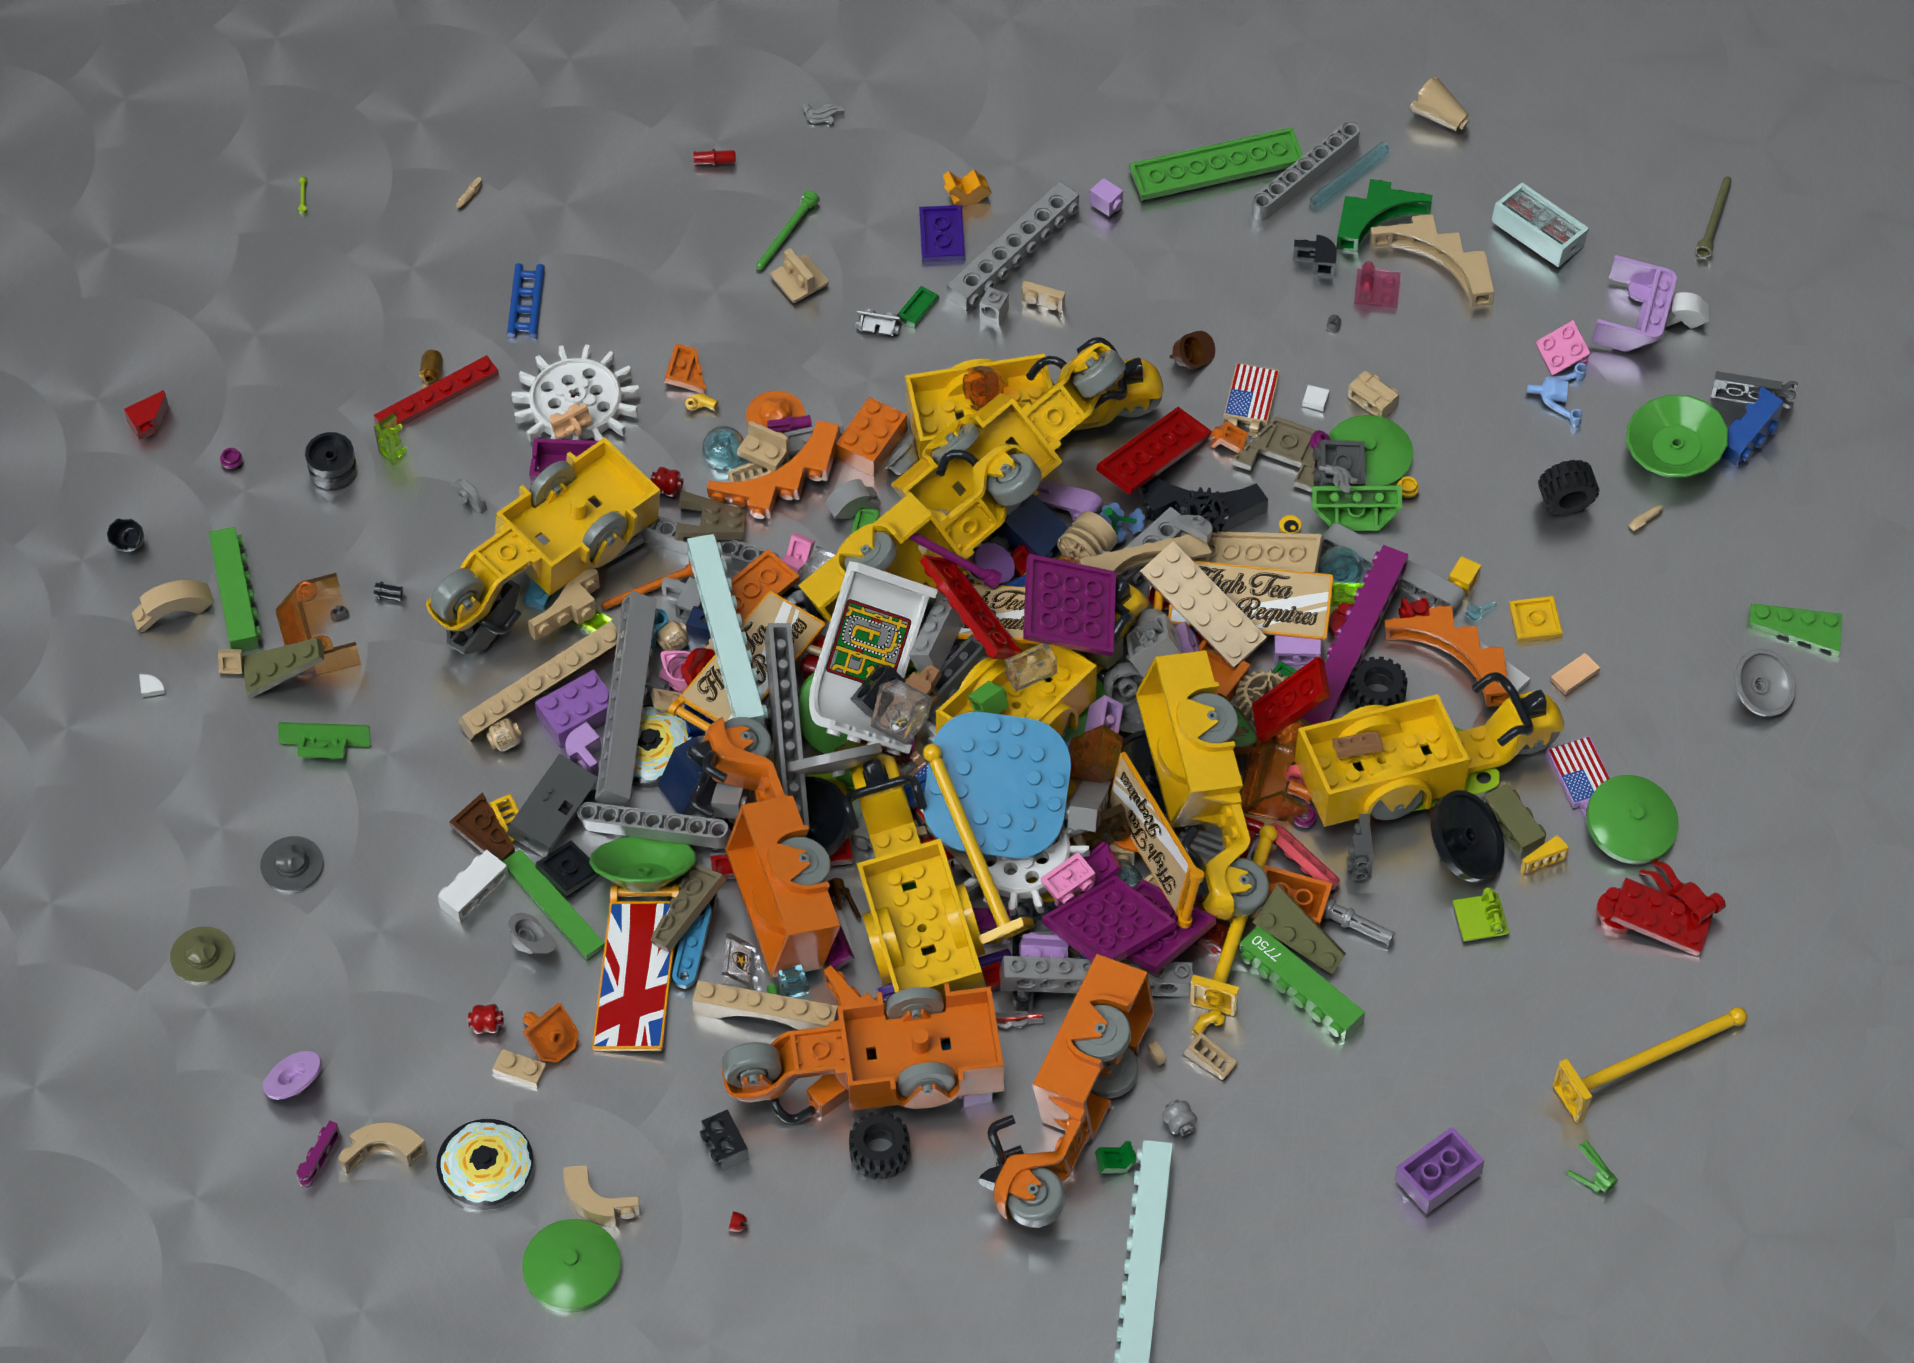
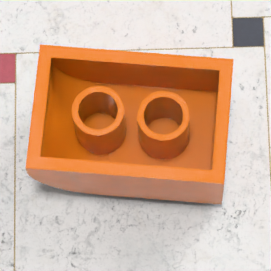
M1264 865L1263 870L1269 880V893L1263 905L1277 884L1280 883L1285 888L1286 893L1291 898L1293 897L1303 911L1310 915L1316 921L1315 923L1320 926L1333 883ZM1263 905L1259 910L1251 914L1250 918L1255 919Z

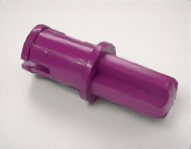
M789 415L787 418L767 421V428L775 432H790L812 427L810 415L791 417Z

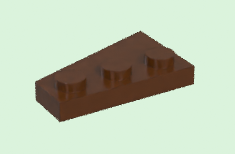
M483 792L449 821L450 827L481 853L488 850L501 861L515 853V847L497 820L493 809L490 808Z

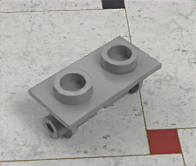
M871 309L857 311L859 318H861V320H856V328H859V331L875 333L876 325H879V334L891 336L899 334L900 326L896 325H902L900 317H897V314L885 312L884 315L876 314V311Z

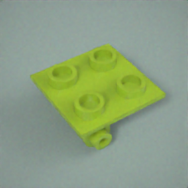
M1485 888L1482 896L1452 901L1463 942L1510 934L1499 893H1496L1492 888Z

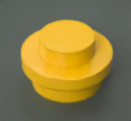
M1403 477L1397 483V486H1402V497L1412 498L1419 491V484L1413 477Z

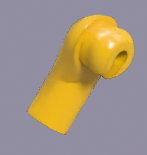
M700 393L688 397L685 401V406L691 411L703 407L715 411L719 404L718 400Z
M1216 1009L1202 1014L1191 1032L1197 1036L1200 1032L1204 1033L1207 1026L1211 1023H1214L1216 1026L1222 1025L1225 1021V1016L1221 1014L1220 1010Z

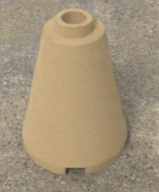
M1436 76L1431 77L1418 92V101L1413 100L1409 107L1411 112L1454 131L1458 129L1463 130L1470 121L1467 119L1469 115Z

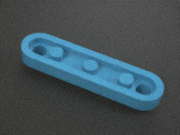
M710 903L704 908V914L696 918L680 939L672 972L673 981L679 988H689L696 982L712 916ZM683 975L689 976L687 980L681 979Z

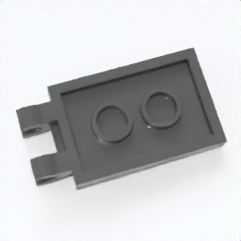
M1716 371L1711 398L1754 404L1759 397L1758 391L1763 386L1784 401L1783 407L1792 409L1794 402H1789L1786 398L1790 400L1796 398V392L1788 389H1797L1798 382L1789 381L1782 385L1783 382Z

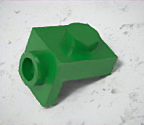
M1125 1141L1121 1147H1099L1095 1151L1100 1173H1127L1136 1163V1153L1133 1150L1131 1141Z

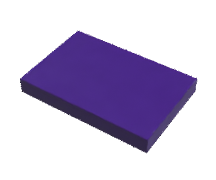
M962 205L919 207L922 262L965 261Z

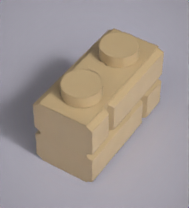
M1367 371L1360 374L1348 388V397L1375 416L1386 418L1389 413H1392L1397 408L1399 403L1397 390L1392 386H1386L1377 375H1371Z

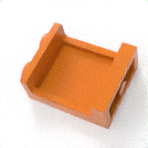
M1203 640L1199 645V651H1207L1214 681L1219 683V688L1213 693L1231 702L1235 697L1240 681H1243L1245 675L1250 676V664L1242 660L1239 666L1233 669L1220 655L1209 650L1208 643Z

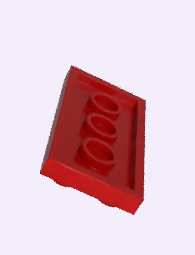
M1317 656L1252 703L1256 733L1259 741L1265 743L1330 697L1325 663L1322 658Z
M1625 878L1610 920L1698 957L1701 953L1713 914L1702 922L1696 923L1691 917L1692 910L1683 901Z

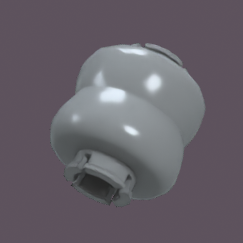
M1175 1099L1165 1106L1166 1110L1163 1112L1162 1117L1169 1125L1172 1134L1185 1136L1195 1129L1194 1125L1197 1123V1117L1191 1111L1187 1101Z

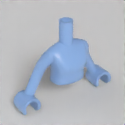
M1584 363L1576 364L1574 372L1558 377L1548 376L1542 385L1528 384L1527 393L1541 394L1543 402L1548 407L1569 418L1572 426H1579L1581 424V410L1574 409L1570 412L1555 402L1566 403L1568 381L1572 379L1583 380L1586 375V365Z

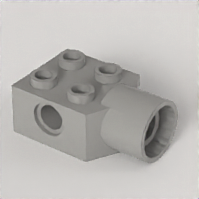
M1147 609L1141 612L1137 617L1136 627L1126 636L1129 659L1143 678L1156 656L1183 653L1180 633L1166 614L1158 609Z

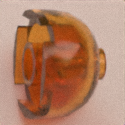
M976 366L967 369L969 372L963 377V391L965 398L971 400L973 405L970 406L972 409L979 411L999 393H1004L1005 384L996 369L989 366Z

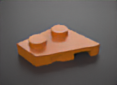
M675 343L664 383L705 393L706 384L703 381L702 368L698 362L697 349Z

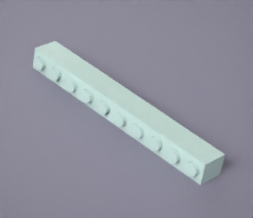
M714 534L687 538L689 560L733 718H751L764 726V719L768 718L766 705H761L760 700H763L762 690L760 686L756 687L755 682L758 681L756 669L751 668L750 665L752 663L751 651L746 650L745 647L747 645L745 631L741 632L740 629L742 627L740 613L736 614L735 611L737 609L736 597L730 594L732 584L730 577L726 578L725 573H727L726 562L720 558L722 555L721 544L716 542Z
M1143 1140V1149H1138L1136 1163H1140L1141 1167L1140 1171L1135 1170L1134 1185H1138V1193L1133 1192L1132 1207H1136L1135 1215L1130 1214L1129 1229L1134 1230L1133 1237L1128 1236L1127 1251H1131L1130 1259H1125L1124 1273L1129 1275L1128 1281H1123L1122 1296H1126L1125 1304H1120L1119 1318L1124 1320L1123 1326H1118L1117 1341H1121L1120 1349H1115L1114 1363H1150L1173 1143Z

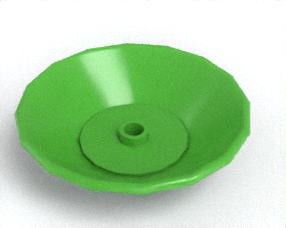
M1665 395L1649 400L1634 412L1627 425L1626 444L1632 457L1646 470L1664 477L1686 478L1705 472L1720 460L1728 446V428L1721 413L1708 402L1690 395Z
M625 837L599 846L591 853L589 864L597 874L628 891L652 892L665 887L689 871L695 865L697 854L688 844Z

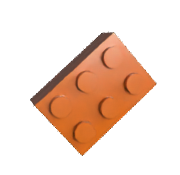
M868 397L835 443L836 459L875 477L908 430L907 414Z

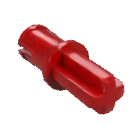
M715 149L703 152L694 151V165L713 164V166H716L719 163L736 162V153L734 150L716 151Z

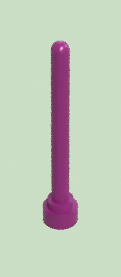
M916 532L908 538L979 576L984 585L991 589L996 588L1001 580L1002 574L994 569L985 570Z

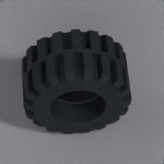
M1569 460L1555 464L1544 471L1545 473L1541 474L1538 480L1544 504L1547 510L1553 514L1563 515L1581 511L1592 504L1599 496L1598 492H1600L1591 465L1588 462H1583V460Z
M1379 656V659L1369 657V661L1364 659L1360 665L1357 664L1350 676L1349 700L1353 702L1352 707L1354 709L1368 705H1383L1387 707L1403 703L1406 699L1408 679L1405 670H1401V665L1398 663L1393 664L1394 660L1390 658L1388 661L1384 660V657ZM1381 684L1386 686L1388 690L1376 692L1367 686Z
M878 1111L877 1115L870 1112L867 1118L864 1115L861 1116L859 1123L855 1122L853 1130H850L849 1133L850 1158L854 1162V1167L857 1170L861 1168L863 1175L869 1173L870 1178H876V1175H880L881 1179L886 1178L887 1174H890L891 1177L896 1175V1170L901 1171L904 1168L903 1163L907 1164L909 1160L908 1155H910V1137L906 1124L902 1125V1120L899 1117L894 1119V1114L892 1113L884 1115V1111ZM879 1138L886 1139L893 1144L884 1151H873L866 1146L870 1141Z

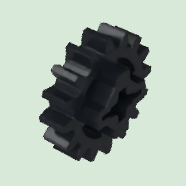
M1199 487L1197 494L1192 490L1189 494L1190 497L1185 496L1183 500L1185 504H1181L1180 510L1184 511L1181 515H1191V509L1194 515L1200 516L1201 511L1206 510L1209 506L1208 512L1203 514L1202 517L1211 523L1212 530L1216 534L1220 530L1219 526L1224 528L1226 524L1224 520H1227L1229 514L1225 513L1228 511L1229 505H1223L1226 498L1222 497L1219 499V491L1212 494L1211 488L1203 492L1202 487Z

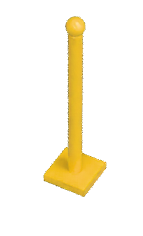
M928 744L923 750V756L930 762V767L997 925V928L978 937L981 944L995 945L1033 928L1035 924L1033 919L1029 917H1020L1010 921L948 770L941 758L942 750L937 744Z
M1265 825L1260 829V839L1252 859L1262 869L1266 865L1272 842L1277 839L1278 835L1276 828L1272 825ZM1233 916L1213 978L1208 979L1193 974L1190 986V1005L1211 1011L1216 1009L1220 1010L1222 1014L1232 1017L1236 1016L1239 987L1226 984L1248 916Z
M1734 1007L1729 1011V1014L1722 1015L1582 1079L1566 1058L1559 1062L1552 1087L1575 1122L1579 1123L1585 1120L1592 1099L1589 1091L1729 1029L1734 1025L1741 1026L1747 1021V1012L1741 1007Z

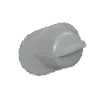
M913 434L906 436L894 448L884 469L888 467L895 474L902 475L917 462L918 455L912 446Z
M516 913L511 916L509 920V928L511 930L510 942L517 950L527 954H533L534 952L547 954L554 951L556 947L554 938L535 917L526 913Z

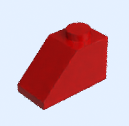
M162 390L124 409L127 422L139 440L159 431L169 407L166 393Z

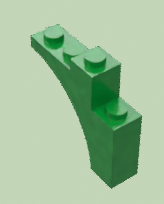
M1370 179L1367 199L1345 196L1336 249L1358 252L1361 242L1372 227L1403 215H1430L1433 195L1391 189V182Z

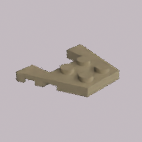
M1276 416L1258 433V436L1252 442H1248L1239 454L1233 456L1232 465L1250 471L1258 454L1299 467L1300 470L1294 480V486L1312 492L1315 460H1313V448L1310 445V438L1317 430Z
M686 491L680 492L678 508L702 511L700 526L677 523L675 541H683L684 537H699L714 534L715 540H743L746 510Z

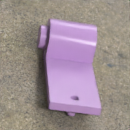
M1043 480L1037 489L1039 494L1036 496L1045 505L1068 510L1073 521L1083 511L1097 513L1103 504L1102 499L1092 491L1048 480Z

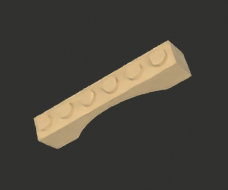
M1188 533L1176 538H1166L1163 541L1148 542L1140 546L1126 547L1113 552L1107 551L1096 556H1086L1079 559L1078 564L1116 571L1117 577L1129 569L1147 565L1172 541L1193 561L1209 562L1212 552L1206 542Z
M699 980L693 997L694 1015L716 1019L730 1016L758 1017L777 1021L798 1030L829 1026L828 1022L838 1020L836 1005Z

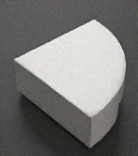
M139 675L143 698L165 694L164 687L159 679L152 675Z

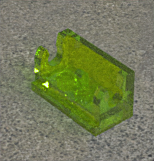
M393 413L374 426L378 451L392 465L406 453V447L396 451V447L401 443L398 433L401 431L402 425L396 424L397 417Z

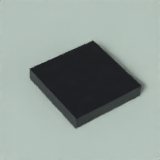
M571 840L537 861L535 868L564 896L570 895L599 876L590 866V858Z

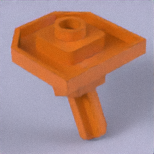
M561 1003L555 1004L541 1017L537 1016L534 1012L524 1013L522 1021L528 1027L522 1033L540 1060L558 1063L576 1048L579 1031Z

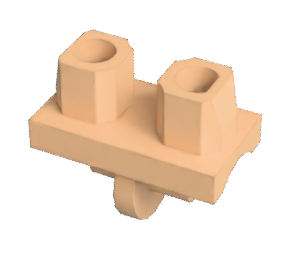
M575 403L569 406L568 412L562 415L555 413L550 416V423L556 439H562L572 433L580 436L582 435L581 429L593 423L588 412V406L585 403L582 405Z

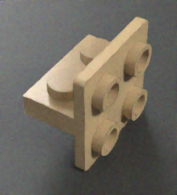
M791 248L783 251V266L770 273L772 279L793 303L829 284V280L807 254L798 257Z
M752 421L747 424L748 435L737 449V456L772 471L789 462V438L781 432L768 429L762 424Z

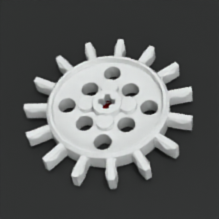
M585 344L581 358L569 359L564 346H559L560 361L549 365L540 355L535 357L536 364L541 370L537 377L520 371L519 380L521 383L531 386L530 392H512V402L530 403V408L514 413L516 424L534 419L536 422L527 431L529 441L534 440L543 432L551 435L550 439H556L550 423V416L555 413L562 415L568 412L569 406L575 403L579 405L585 403L588 406V412L593 423L581 429L582 435L577 436L575 433H572L562 438L565 440L594 438L595 441H600L604 438L601 433L609 428L624 436L626 434L625 426L617 421L619 414L637 417L638 415L637 406L622 403V398L640 396L638 385L621 387L619 383L632 376L631 368L628 365L613 373L609 369L614 362V353L611 351L599 363L590 360L591 351L588 344ZM587 376H593L591 379H586ZM547 389H551V390H552V391H550V392H544V391L547 390ZM596 392L601 393V394H599V395H593V393H596ZM552 406H559L556 409L551 408ZM602 409H608L606 412H600Z
M1063 825L1057 838L1058 842L1031 859L1016 861L1009 858L983 855L986 861L993 860L996 862L995 865L988 867L999 895L1010 898L1008 907L1011 916H1015L1017 912L1018 900L1033 898L1034 907L1037 912H1043V900L1040 895L1048 890L1041 883V878L1077 852L1082 857L1090 856L1088 845H1070L1069 838L1085 832V830L1065 828ZM1040 858H1047L1048 862H1046L1045 864H1039L1037 863V860ZM953 859L955 870L965 869L956 859ZM1009 869L1017 870L1013 875L1005 873ZM973 877L964 882L967 892L980 885L978 879ZM1031 877L1038 878V881L1035 883L1027 882ZM984 896L983 905L988 909L989 906Z

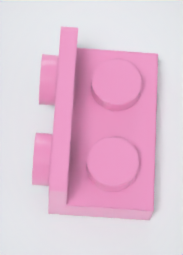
M1077 852L1041 878V883L1055 899V905L1059 907L1074 899L1080 892H1086L1094 886L1096 873L1080 853Z

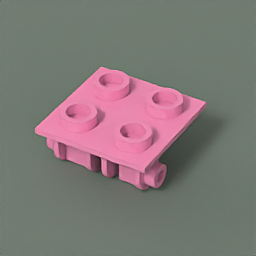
M1574 320L1536 341L1552 376L1575 363L1588 364V356L1591 353Z

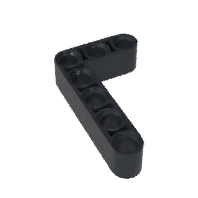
M1033 901L1018 902V909L1015 916H1012V921L1020 918L1018 917L1020 915H1026L1033 919L1035 926L1012 937V956H1019V944L1022 939L1019 936L1031 932H1052L1042 924V916L1058 908L1055 905V901H1043L1042 913L1037 912ZM1012 991L1014 1011H1027L1030 1013L1034 1007V992ZM1020 998H1026V999H1028V1000H1027V1001H1020L1019 999H1020Z

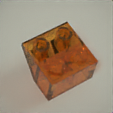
M1103 724L1071 738L1069 744L1071 759L1069 779L1101 783L1115 777L1123 737Z

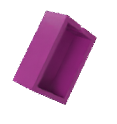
M534 438L529 472L531 485L548 466L558 461H566L567 453L571 452L577 457L598 441Z

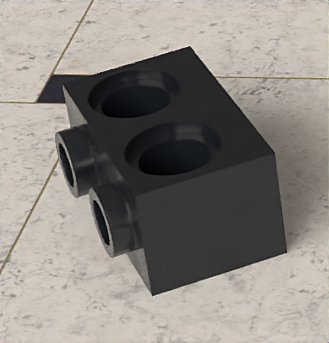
M878 664L850 700L865 714L878 716L904 684L905 680L891 666Z
M728 1109L701 1121L702 1130L699 1133L704 1144L709 1143L712 1149L709 1151L714 1164L719 1163L722 1171L749 1159L748 1148ZM716 1129H721V1130H723V1131L720 1132V1133H714V1132H713V1131L716 1130ZM725 1149H732V1150H733L732 1152H729V1153L723 1152V1150H725Z

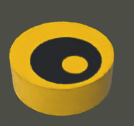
M1294 515L1282 517L1279 522V532L1300 534V519Z

